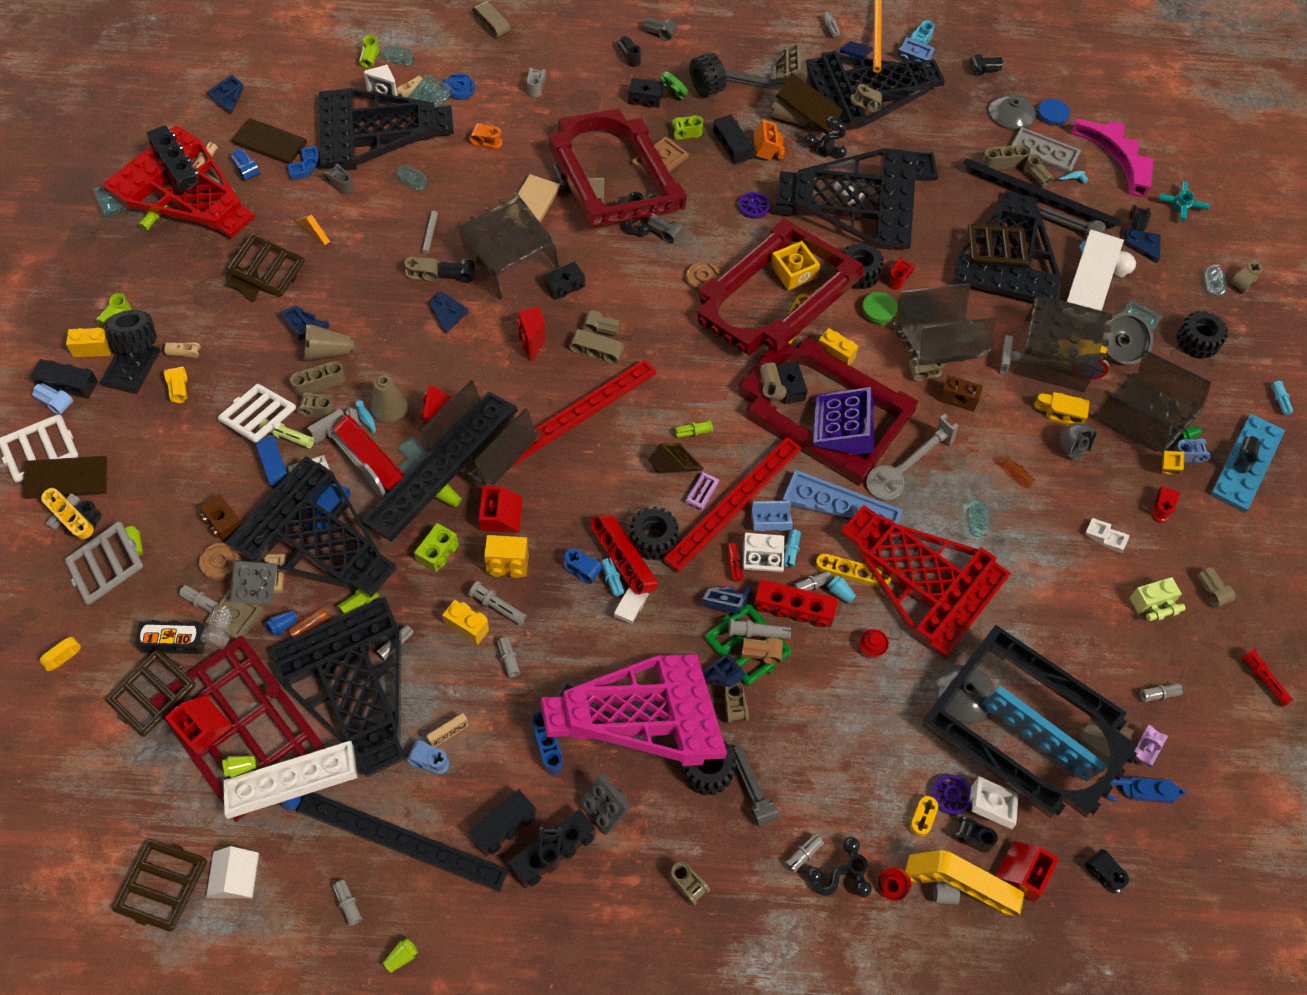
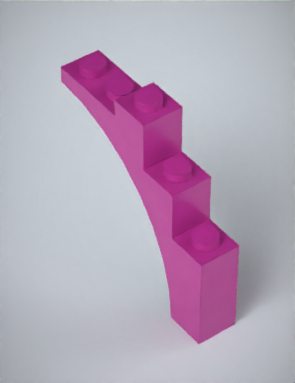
M1076 118L1071 135L1089 140L1105 149L1122 167L1128 181L1129 195L1145 198L1151 187L1154 158L1138 155L1139 141L1123 138L1125 124L1108 121V124L1105 125Z

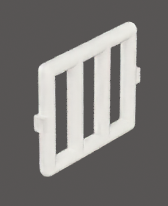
M256 384L242 397H237L233 401L234 403L218 416V420L249 440L258 442L273 428L277 429L281 425L280 422L296 409V405L264 386ZM258 392L263 394L233 420L229 418ZM269 399L274 401L244 427L239 425ZM281 405L285 407L256 434L251 432Z
M61 415L52 416L0 438V449L4 456L2 460L5 466H8L14 482L23 481L24 472L19 473L7 443L19 439L27 460H36L26 436L36 431L39 433L49 459L78 457V452L72 441L74 437L71 431L67 429ZM53 424H57L69 452L60 457H57L45 429Z

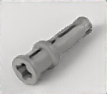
M480 581L475 582L471 587L468 595L481 601L483 606H491L518 625L524 622L527 615L497 597L494 590H488L481 585ZM501 606L505 607L506 609H508V610L511 611L512 613L508 612L507 610H505V609L502 608Z
M730 618L728 635L730 637L741 635L746 638L761 636L790 640L791 627L754 624L751 620L744 622L734 621V618Z

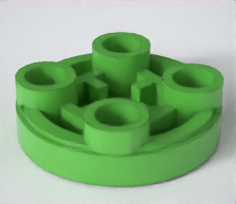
M664 71L659 77L660 81L664 83L663 86L669 92L672 90L676 92L675 95L680 100L688 94L687 88L671 73Z
M874 292L867 295L862 304V315L880 326H884L887 322L893 320L898 310L896 300L883 292Z

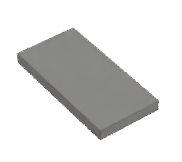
M1023 127L1020 128L1011 145L1028 146L1031 150L1030 155L1037 154L1042 158V165L1065 174L1071 173L1081 152L1080 149Z

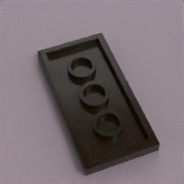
M792 72L775 96L825 134L832 130L826 127V119L830 116H835L838 119L843 112L841 108Z
M251 118L247 119L231 139L232 144L286 164H291L300 153V149H303L307 144L306 138Z
M106 456L27 460L24 462L23 497L24 499L41 498L44 491L49 488H55L64 497L69 496V494L75 496L107 494L108 458Z

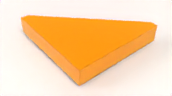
M312 215L296 220L302 228L323 245L330 242Z

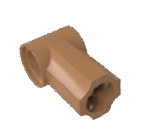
M744 638L742 657L763 659L768 664H779L782 662L783 641L776 638H768L765 641Z

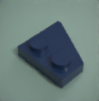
M230 75L207 91V94L230 115L239 100L244 86L237 78Z
M1127 228L1125 232V246L1136 250L1142 256L1144 254L1154 258L1152 261L1158 263L1160 260L1161 234Z
M442 291L429 301L430 307L445 334L468 314L467 307Z
M293 306L280 312V318L298 340L305 338L306 324H312L325 329L329 328L328 321L324 320L322 322L316 319L314 314L306 312L298 306Z
M746 586L745 590H734V587L708 588L702 598V606L740 614L752 593V586Z
M729 653L702 671L706 684L731 687L746 676L743 669Z

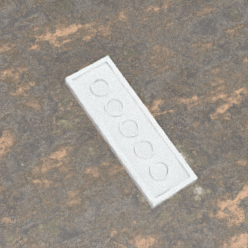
M1090 230L1062 317L1096 328L1121 251L1123 239Z
M348 741L223 780L224 813L226 818L236 817L356 779L357 770L352 742Z

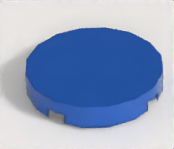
M457 73L450 75V78L444 80V93L451 99L465 100L474 94L475 82L467 74Z
M1047 99L1041 102L1037 113H1039L1038 116L1044 123L1054 126V124L1062 125L1066 123L1070 116V109L1060 100Z

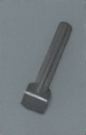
M1044 207L1040 210L1042 217L1085 233L1086 239L1090 230L1104 233L1106 229L1105 224L1098 220L1087 224Z
M733 747L732 754H735L736 766L754 804L751 811L757 826L760 827L779 819L773 801L765 799L742 747Z

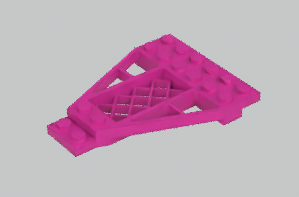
M697 654L658 655L564 691L563 697L541 698V708L547 737L570 736L577 739H598L681 761L682 766L703 765L706 759H725L727 755ZM655 666L659 684H637L634 674ZM628 677L630 685L604 686ZM653 700H655V701H657L658 703H660L662 706H661L660 708H658V707H656L655 705H653L651 702H652ZM614 701L615 703L620 705L621 708L617 710L610 704ZM635 701L638 704H640L641 707L638 709L631 703ZM593 702L601 708L597 711L590 705ZM626 709L634 715L630 718L622 712ZM645 709H648L649 711L654 713V715L650 717L643 711ZM605 710L613 715L610 719L602 714ZM659 716L665 721H656L655 719ZM638 717L645 722H636L635 720ZM618 718L624 723H615L614 721ZM598 719L604 724H595L593 722ZM674 735L677 750L653 744L650 736ZM643 736L644 741L634 739L631 737Z

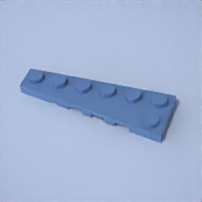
M795 470L782 500L790 501L791 506L849 519L865 505L879 516L889 518L896 524H898L903 511L897 507Z

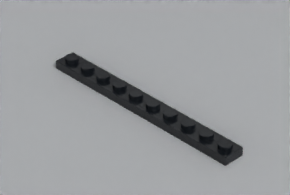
M968 158L964 160L963 165H966L965 169L969 171H981L980 175L984 177H996V181L999 183H1011V187L1014 189H1026L1029 195L1035 197L1037 194L1041 195L1044 201L1050 203L1052 200L1056 201L1059 207L1064 209L1071 207L1074 209V213L1079 215L1086 213L1094 221H1099V219L1106 221L1105 225L1109 227L1119 226L1121 222L1119 218Z
M313 792L305 795L298 809V812L302 815L499 893L509 872L506 868Z

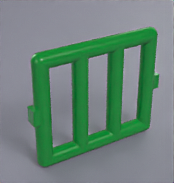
M746 604L740 614L734 613L731 616H725L722 619V623L705 635L706 641L721 657L746 638L745 636L737 635L723 646L715 639L716 636L729 628L730 618L738 621L748 613L754 619V624L769 625L752 605ZM784 641L782 661L792 653V649ZM740 657L736 662L742 667L753 658ZM765 663L750 676L745 672L746 676L741 680L745 685L750 686L764 674L773 672L777 664Z

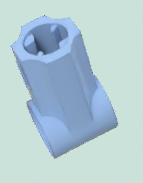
M43 383L37 384L33 388L32 396L46 404L56 414L61 415L73 403L72 397L62 390L58 392Z

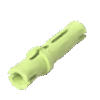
M264 419L260 423L259 428L264 427L269 420ZM282 423L277 428L278 430L273 428L269 432L274 437H282L306 448H311L314 444L313 437L287 428Z

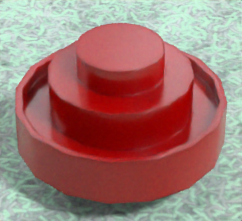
M869 629L860 636L858 646L864 656L878 659L887 652L889 641L887 636L880 630Z
M897 866L886 868L878 879L879 890L887 899L900 901L911 891V878L905 870Z

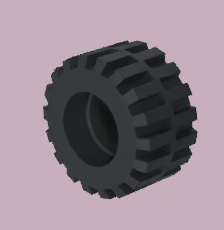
M708 52L691 59L689 65L691 81L701 96L706 98L725 89L727 81L725 69L716 54Z
M859 242V244L852 243V246L848 245L842 252L864 266L863 277L853 286L855 289L873 287V284L875 285L880 279L884 265V257L881 255V251L876 250L875 246H870L868 243L863 244V242Z
M122 311L112 315L104 323L110 348L115 352L126 354L138 353L150 348L156 342L157 335L152 317L145 311Z
M1208 311L1192 312L1185 318L1177 331V343L1181 345V349L1185 350L1188 355L1191 354L1193 357H1200L1201 359L1205 357L1210 358L1212 355L1217 354L1226 341L1228 327H1225L1226 323L1221 321L1219 316L1216 317L1214 313L1210 314Z
M653 506L652 509L646 507L644 511L639 510L637 515L633 516L630 522L629 539L642 558L646 556L647 560H651V558L659 560V557L662 556L664 559L667 553L677 545L679 525L676 523L677 519L675 516L672 517L670 511L665 512V508L662 507L657 509V506ZM648 529H658L664 535L659 538H651L645 535L644 532Z
M724 741L727 751L726 758L715 759L721 767L719 772L705 774L698 769L697 765L681 766L683 780L687 781L689 788L694 787V792L698 793L700 790L703 791L702 795L707 796L708 792H711V795H716L718 790L721 793L725 787L730 785L736 769L735 754H732L733 749L731 746L726 747L727 742Z

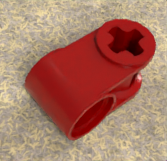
M899 257L890 272L887 282L889 288L893 290L901 289L906 280L912 275L916 264H910L904 261L902 257Z
M1163 485L1160 487L1152 511V517L1155 521L1159 523L1168 521L1170 514L1175 510L1181 492Z

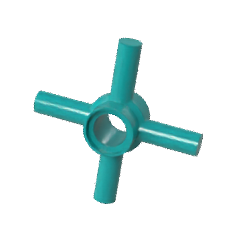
M1186 181L1181 183L1179 195L1171 196L1160 193L1158 196V200L1174 203V209L1180 212V222L1187 220L1189 208L1196 207L1208 210L1210 207V203L1194 200V194L1188 191V182Z

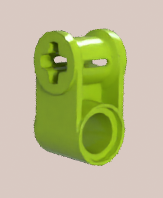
M700 116L675 118L671 123L674 129V137L678 140L698 138L703 134V119Z

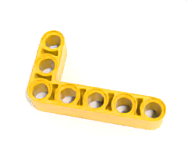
M937 850L909 855L905 871L911 878V882L929 883L944 881L1006 915L1020 916L1024 892L948 851Z

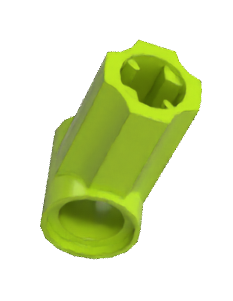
M367 35L363 38L364 46L359 63L367 69L374 66L376 56L379 54L378 41L374 35Z
M113 294L109 299L110 304L96 319L103 328L105 326L104 323L112 315L132 309L123 294Z
M357 589L355 595L338 605V608L344 616L381 599V596L376 592L372 598H369Z

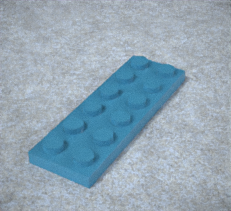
M1250 414L1210 496L1246 513L1285 430ZM1254 436L1261 443L1257 454L1258 460L1248 473H1239L1234 469L1233 463L1238 457L1243 439Z
M999 685L982 702L987 711L1003 719L1007 726L1015 728L1021 733L1023 738L1031 740L1042 752L1050 754L1056 759L1058 764L1070 769L1077 778L1087 781L1103 772L1107 764L1002 686Z

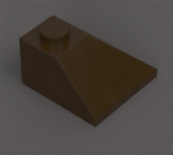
M660 443L648 459L652 464V468L658 473L702 471L704 469L680 443Z

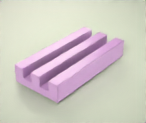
M702 472L685 500V504H691L693 508L697 507L702 512L718 486L719 479ZM704 478H706L707 481L695 501L692 500ZM711 481H712V482H713L712 486L710 487V489H709V491L707 492L706 496L704 497L703 501H702L701 503H699V501L701 500V498H702V496L704 495L705 491L707 490L709 484H710Z

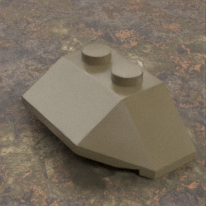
M800 42L786 47L783 54L773 65L774 83L784 84L791 72L803 81L807 79V64Z

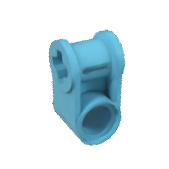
M929 20L923 21L917 30L914 31L911 39L927 45L932 39L935 24Z

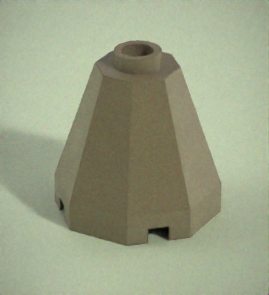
M1088 724L1086 728L1082 727L1078 738L1081 739L1080 745L1105 762L1107 767H1109L1110 750L1103 732L1096 724ZM1123 727L1120 733L1131 740L1134 730Z

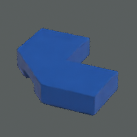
M317 146L300 149L304 161L287 165L292 181L309 177L320 164Z

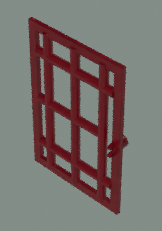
M243 635L187 673L192 680L199 677L206 686V689L190 700L212 695L233 726L197 755L164 718L223 805L224 788L202 757L210 752L224 772L222 760L225 758L217 747L237 732H239L260 762L256 769H252L249 772L273 765L293 749L299 757L308 754L301 745L307 739L310 740L317 751L326 749ZM239 648H241L248 657V659L242 663L234 654V652ZM227 657L234 669L213 682L206 671ZM253 665L269 685L266 688L267 695L271 698L278 697L303 731L298 736L293 734L248 673V668ZM238 675H240L261 704L241 720L219 691L221 687ZM178 679L168 688L177 694L185 684ZM160 692L150 700L161 710L165 706L163 701L167 698ZM265 712L268 713L288 741L286 745L269 757L266 756L245 727ZM245 813V814H242V815H239V816H236V817H232V818L234 819L235 822H238L241 818H243V817H244L245 815H247L248 813Z

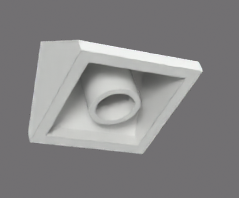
M388 65L365 70L364 77L367 91L397 96L395 79Z
M232 846L213 852L206 897L253 899L259 853Z

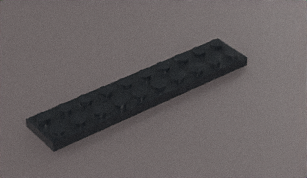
M488 392L361 520L363 525L392 542L517 413V406Z

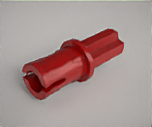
M730 543L726 546L729 559L727 565L730 566L732 580L738 582L743 580L741 566L743 560L740 558L739 545L737 543Z

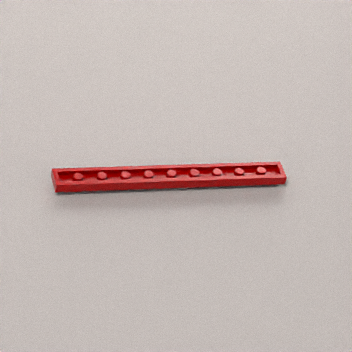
M646 359L642 360L497 452L498 457L510 469L656 375V369Z
M786 437L664 557V562L679 573L801 452L802 447Z

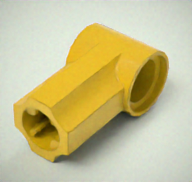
M184 366L164 370L171 402L177 404L184 403L187 399L186 383L188 382Z

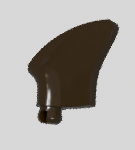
M238 266L236 269L246 273L250 266ZM256 270L253 277L260 280L259 274ZM230 274L226 282L227 287L240 291L249 301L254 302L260 290L259 287Z

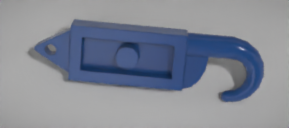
M1121 777L1119 781L1114 778L1110 784L1121 786L1124 795L1130 800L1172 804L1177 798L1187 793L1173 784L1172 780ZM1110 794L1106 797L1111 801H1117V798Z

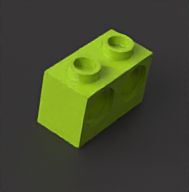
M437 523L414 552L416 562L436 573L439 568L446 564L450 553L456 551L458 547L457 534ZM442 540H447L445 543H440ZM430 555H436L434 558H429Z

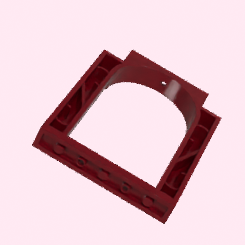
M620 108L559 118L558 133L549 135V149L590 227L685 209L687 195L680 183H675L648 136L649 130L643 119L627 121ZM591 130L610 131L624 137L632 145L660 197L605 207L601 198H597L575 157L571 141L577 135Z
M784 218L770 229L771 234L737 263L719 278H712L699 289V300L702 306L696 310L697 321L702 327H706L714 335H718L726 343L733 345L738 351L744 352L748 356H751L763 344L778 352L863 277V264ZM803 241L811 253L836 267V273L781 321L777 319L773 323L761 328L742 329L727 324L718 314L719 308L726 298L768 264L774 252L788 247L792 242L798 243Z
M809 337L803 342H799L797 347L787 343L778 352L769 348L767 354H763L760 357L757 366H753L750 369L748 377L746 379L743 378L738 385L740 388L738 396L750 402L747 407V419L781 440H784L786 437L790 438L802 447V453L860 487L914 414L919 401L901 390L898 393L834 357L825 351L826 347ZM798 361V364L814 369L848 390L871 387L874 405L897 419L875 447L874 452L866 460L855 454L849 455L846 452L815 446L813 443L814 433L777 412V407L765 397L760 383L762 379L761 366L772 362L779 365Z

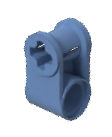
M1201 438L1180 440L1172 450L1184 452V463H1202L1211 458L1210 453L1207 452L1205 447L1206 441Z
M420 740L415 741L406 759L409 764L438 775L446 773L450 766L445 751Z

